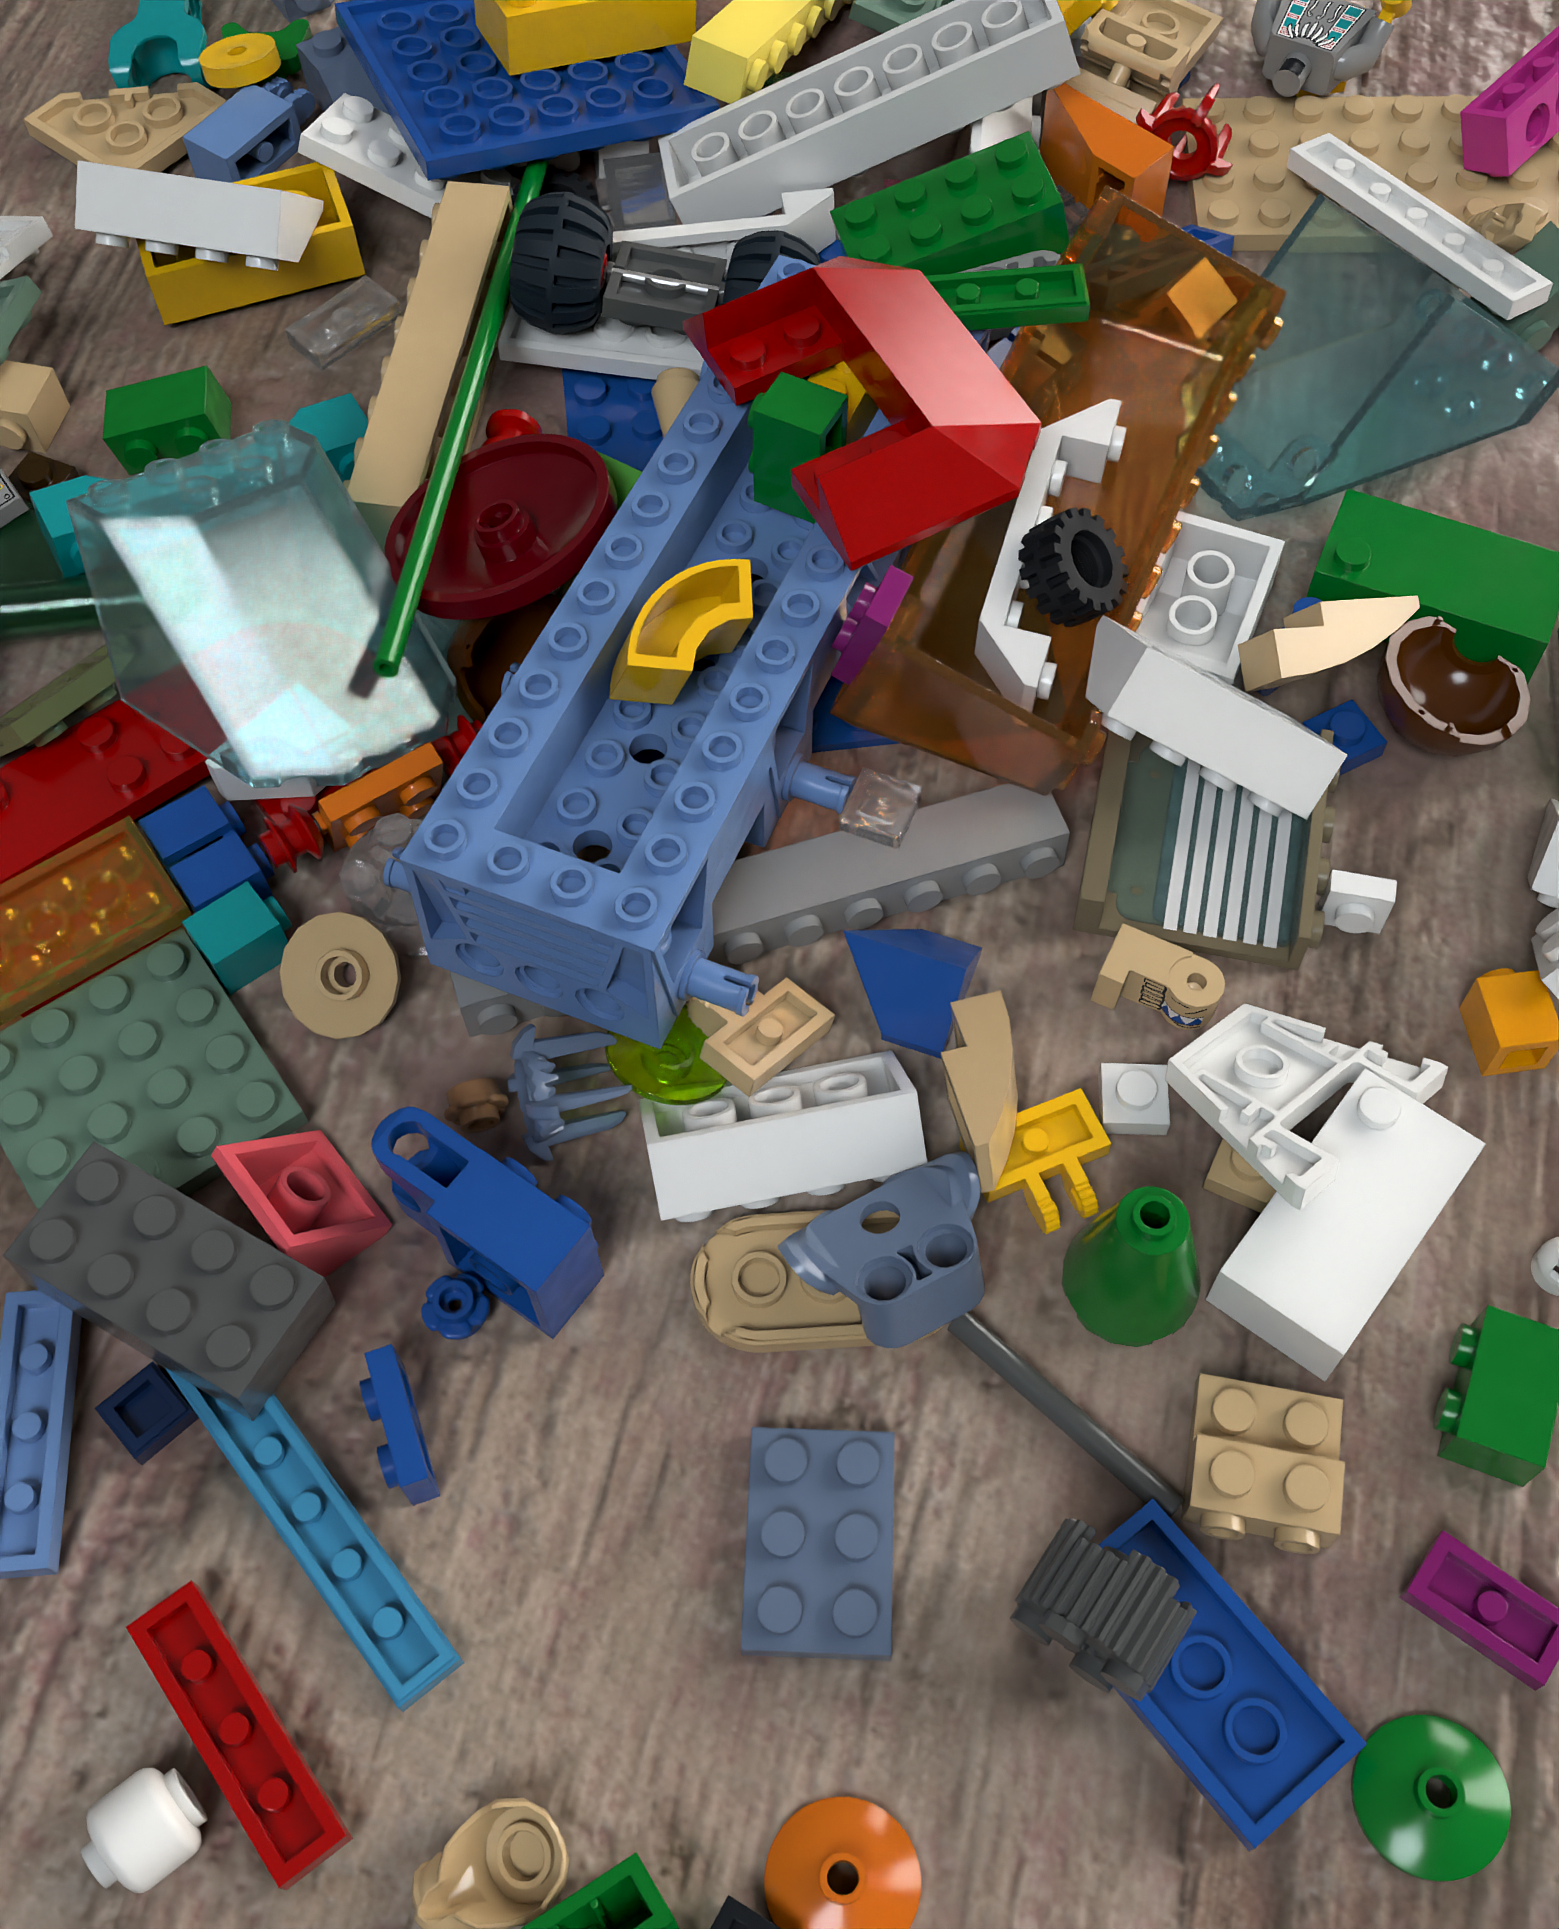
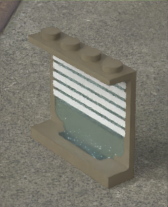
M1107 729L1073 930L1116 938L1122 923L1189 951L1298 970L1307 948L1317 949L1322 938L1325 912L1315 910L1316 894L1324 895L1331 861L1330 858L1320 857L1322 843L1330 842L1336 817V807L1326 806L1327 792L1334 793L1336 790L1341 766L1307 820L1287 809L1283 810L1280 817H1276L1247 799L1251 792L1249 789L1236 783L1233 790L1228 792L1198 774L1203 765L1187 758L1182 767L1159 756L1149 749L1153 739L1138 731L1132 740H1128ZM1321 729L1319 736L1333 745L1334 731Z

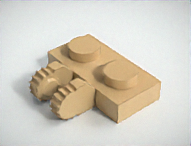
M787 977L764 995L757 990L753 1003H745L749 1005V1011L744 1017L737 1015L736 1012L695 997L689 999V1002L686 1004L688 1007L686 1011H688V1017L691 1018L692 1023L696 1025V1028H701L702 1032L709 1037L704 1041L699 1058L748 1097L828 1033L835 1017L833 1012Z

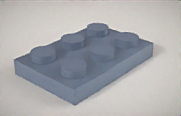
M751 1427L741 1632L742 1655L891 1661L895 1432Z

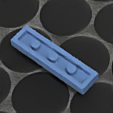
M39 1290L7 1292L5 1295L0 1339V1579L58 1574L82 1316Z

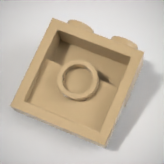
M1200 1373L1195 1381L1183 1495L1185 1501L1182 1505L1181 1520L1198 1523L1203 1534L1220 1539L1239 1540L1245 1537V1533L1274 1538L1275 1547L1292 1553L1316 1554L1320 1551V1547L1328 1548L1339 1537L1341 1529L1345 1462L1339 1461L1343 1399Z

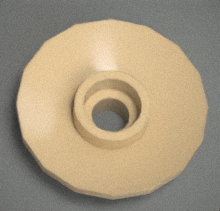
M343 911L317 915L297 928L284 948L279 971L283 997L295 1018L312 1032L334 1039L361 1036L381 1024L396 1003L401 981L398 955L385 932L366 917ZM347 963H351L356 971V981L353 985H349L343 978V969Z

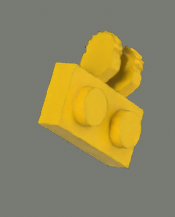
M1081 1088L1017 1113L1016 1128L1006 1165L995 1190L983 1193L987 1203L1023 1189L1027 1206L1032 1216H1034L1039 1229L1045 1234L1058 1230L1061 1227L1059 1211L1043 1182L1058 1174L1061 1175L1065 1192L1080 1217L1085 1219L1099 1212L1096 1194L1092 1186H1090L1081 1165L1108 1155L1111 1142ZM960 1136L959 1147L961 1151L966 1152L963 1141Z

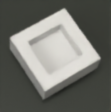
M1332 870L1325 893L1321 896L1318 910L1325 912L1324 924L1336 926L1340 930L1349 933L1371 932L1380 934L1395 903L1397 881Z
M1101 1063L1098 1072L1100 1124L1106 1134L1167 1135L1170 1127L1168 1083L1165 1081L1167 1065Z

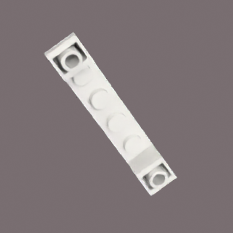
M833 188L781 193L782 215L613 232L612 262L615 263L623 240L727 259L726 280L731 255L736 243L741 238L750 234L774 230L784 231L801 238L819 253L836 241L835 228L830 214V210L834 209Z
M1110 398L1041 429L1035 450L1032 451L1025 479L1017 498L979 618L974 654L1016 716L1020 719L1031 720L1037 698L1049 699L1058 664L1047 662L1052 637L1019 629L1025 603L1016 601L1020 588L1028 589L1030 587L1027 580H1021L1019 569L1025 567L1024 563L1018 560L1019 550L1024 548L1021 540L1025 534L1029 533V529L1053 516L1054 508L1045 505L1048 495L1060 496L1065 475L1101 484L1107 460L1118 463L1127 432V427L1117 425L1122 403L1120 400Z

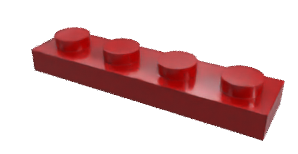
M192 1580L126 1626L278 1888L288 1890L353 1839L206 1596Z

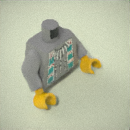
M1257 0L1251 21V33L1257 54L1265 58L1262 74L1265 78L1272 80L1274 89L1282 96H1294L1300 89L1320 96L1328 95L1341 81L1344 82L1357 77L1374 67L1394 29V26L1391 25L1393 19L1404 16L1410 10L1412 0H1380L1382 10L1378 17H1376L1377 11L1343 0Z

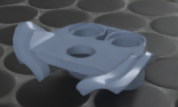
M958 1151L938 1157L920 1167L895 1174L885 1180L881 1187L835 1211L828 1210L821 1213L807 1226L788 1236L777 1245L778 1250L805 1283L833 1296L841 1292L855 1302L858 1306L866 1337L872 1343L884 1348H899L908 1345L969 1312L980 1303L985 1294V1282L976 1234L971 1223L981 1192L976 1166L968 1153ZM888 1210L900 1217L898 1224L892 1230L885 1233L874 1234L862 1228L865 1218L877 1211Z

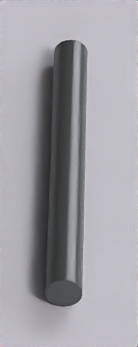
M970 1312L952 1320L947 1329L1145 1504L1154 1499L1170 1518L1185 1501L1184 1498Z

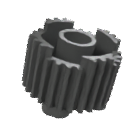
M1073 1518L1065 1519L1016 1597L1017 1607L1010 1616V1620L1017 1628L1037 1642L1049 1646L1052 1640H1055L1068 1651L1075 1653L1069 1667L1090 1684L1107 1693L1114 1686L1126 1695L1142 1701L1146 1692H1152L1190 1627L1197 1611L1192 1607L1191 1603L1187 1601L1178 1602L1173 1599L1180 1587L1179 1580L1167 1574L1166 1570L1153 1563L1151 1558L1142 1555L1132 1549L1129 1556L1109 1546H1104L1102 1549L1098 1544L1090 1543L1096 1533L1095 1528L1079 1519L1077 1521Z

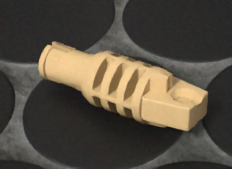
M1526 202L1504 204L1472 215L1464 223L1484 236L1486 240H1490L1511 254L1532 241L1536 232V224L1540 220L1543 210Z

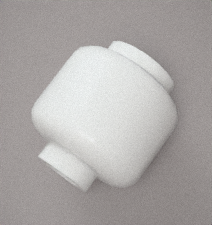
M142 1768L98 1800L88 1810L86 1820L91 1841L81 1848V1854L91 1873L104 1888L107 1889L116 1881H119L125 1888L134 1893H144L156 1886L199 1851L202 1843L199 1826L208 1820L207 1814L189 1784L175 1768L165 1775L155 1768Z

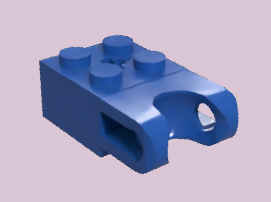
M408 1106L400 1108L389 1114L376 1128L371 1142L373 1153L381 1169L393 1180L392 1192L405 1214L437 1237L450 1265L461 1273L476 1277L481 1281L487 1292L554 1339L604 1277L597 1251L599 1244L594 1239L590 1225L592 1219L589 1214L567 1196L559 1195L556 1200L552 1199L535 1187L538 1184L536 1178L522 1164L510 1157H505L502 1162H499L424 1110ZM412 1133L424 1135L428 1140L429 1149L417 1152L408 1161L402 1156L393 1153L397 1139Z

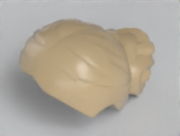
M525 1798L495 1799L480 1808L455 1831L445 1845L443 1852H438L432 1859L422 1863L414 1872L412 1879V1903L415 1910L414 1919L419 1927L422 1929H510L526 1925L551 1909L565 1890L570 1861L564 1837L561 1835L558 1825L546 1809Z

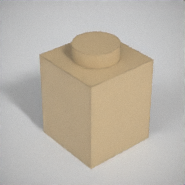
M5 360L0 365V446L14 450L24 449L46 453L70 408L68 400L52 367Z

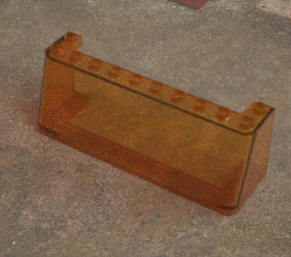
M1105 185L1055 264L1083 263L1090 302L1089 321L1021 326L999 370L1041 421V429L1110 398L1122 401L1117 425L1127 427V432L1118 463L1107 460L1101 484L1065 475L1060 496L1048 495L1045 506L1054 508L1053 516L1070 508L1077 507V510L1084 507L1091 510V517L1098 514L1105 520L1103 526L1105 530L1112 528L1117 536L1113 540L1116 547L1122 546L1125 556L1121 557V562L1128 566L1129 576L1123 578L1128 584L1127 593L1121 596L1123 598L1122 603L1115 607L1114 610L1103 615L1136 632L1143 618V613L1136 610L1140 599L1145 600L1150 595L1163 572V568L1157 565L1156 562L1160 553L1165 554L1171 548L1182 528L1183 523L1176 520L1179 509L1184 510L1189 505L1201 484L1202 479L1195 476L1198 466L1203 467L1220 440V436L1213 432L1216 424L1221 425L1237 401L1238 393L1232 391L1234 383L1238 384L1248 372L1256 356L1254 351L1257 348L1266 351L1279 334L1284 319L1278 316V312L1288 291L1115 189ZM1014 498L911 545L900 570L914 578L885 634L848 685L843 682L829 713L857 728L1047 796L1054 788L1063 791L1074 777L1079 764L1088 767L1097 757L1106 739L1107 734L1099 729L1102 722V711L1085 698L1096 626L1103 615L1074 627H1064V623L1056 625L1050 622V613L1042 615L1036 609L1039 603L1036 598L1029 599L1025 591L1026 589L1020 588L1016 601L1025 603L1019 629L1052 637L1047 662L1058 664L1049 699L1037 698L1033 713L1004 698L974 653L979 618L1015 508L1017 498Z

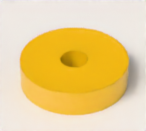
M246 33L227 37L211 44L201 52L199 63L205 80L209 85L217 88H238L257 83L274 74L281 65V59L275 40L271 36L261 33Z

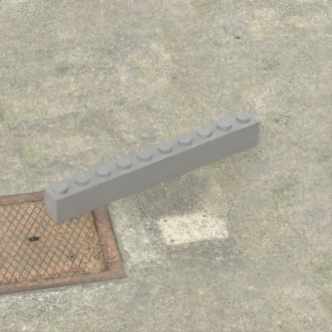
M1042 773L734 860L712 902L714 946L707 960L721 965L729 962L732 964H743L756 959L762 953L788 945L794 947L806 946L817 941L822 935L846 928L855 930L868 928L880 921L881 918L905 911L923 912L935 907L940 901L967 893L974 896L982 895L1005 882L1023 877L1030 879L1044 877L1053 872L1057 867L1064 866L1070 831ZM449 971L469 1037L480 1034H502L513 1029L518 1023L542 1016L560 1017L567 1015Z

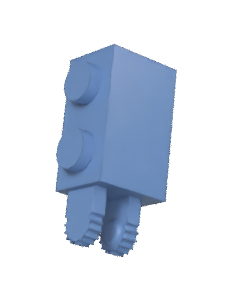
M275 77V79L267 82L262 87L255 84L243 87L182 137L195 177L232 183L274 172L298 152L301 135L300 126L305 122L306 118L309 119V116L313 115L312 112L315 110L314 94L304 88H298L292 92L293 87L291 83L282 77Z

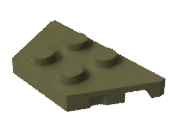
M132 627L121 632L0 717V757L25 745L28 747L35 744L38 748L47 744L68 728L62 719L73 711L78 712L82 709H85L88 713L111 699L117 693L112 684L126 675L145 647Z

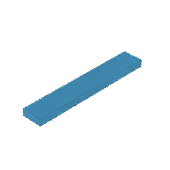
M165 1368L398 1709L402 1712L407 1710L464 1664L462 1658L274 1393L268 1398L256 1419L251 1421Z

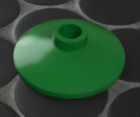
M1417 1714L1400 1717L1386 1723L1370 1735L1365 1741L1367 1745L1359 1751L1353 1766L1351 1796L1358 1823L1374 1849L1387 1862L1400 1871L1427 1881H1456L1476 1874L1485 1868L1502 1848L1507 1837L1511 1817V1803L1507 1783L1498 1762L1488 1748L1475 1735L1459 1724L1432 1715ZM1430 1778L1438 1779L1448 1787L1450 1803L1446 1809L1438 1808L1429 1801L1426 1795V1784Z

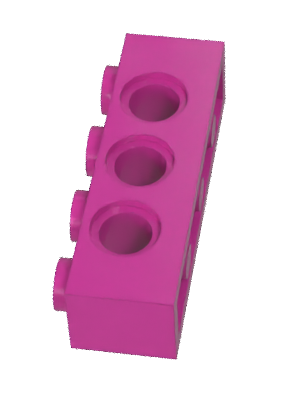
M1559 26L1460 112L1464 169L1488 173L1491 177H1509L1559 132Z

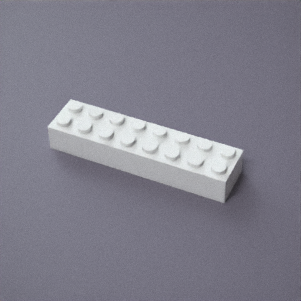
M954 0L692 121L677 132L658 137L669 199L682 224L769 216L775 210L782 208L781 193L824 189L849 177L862 175L871 167L898 155L909 154L918 146L945 134L956 133L974 121L995 112L1005 111L1019 101L1044 90L1057 88L1066 80L1080 75L1067 26L1057 0Z

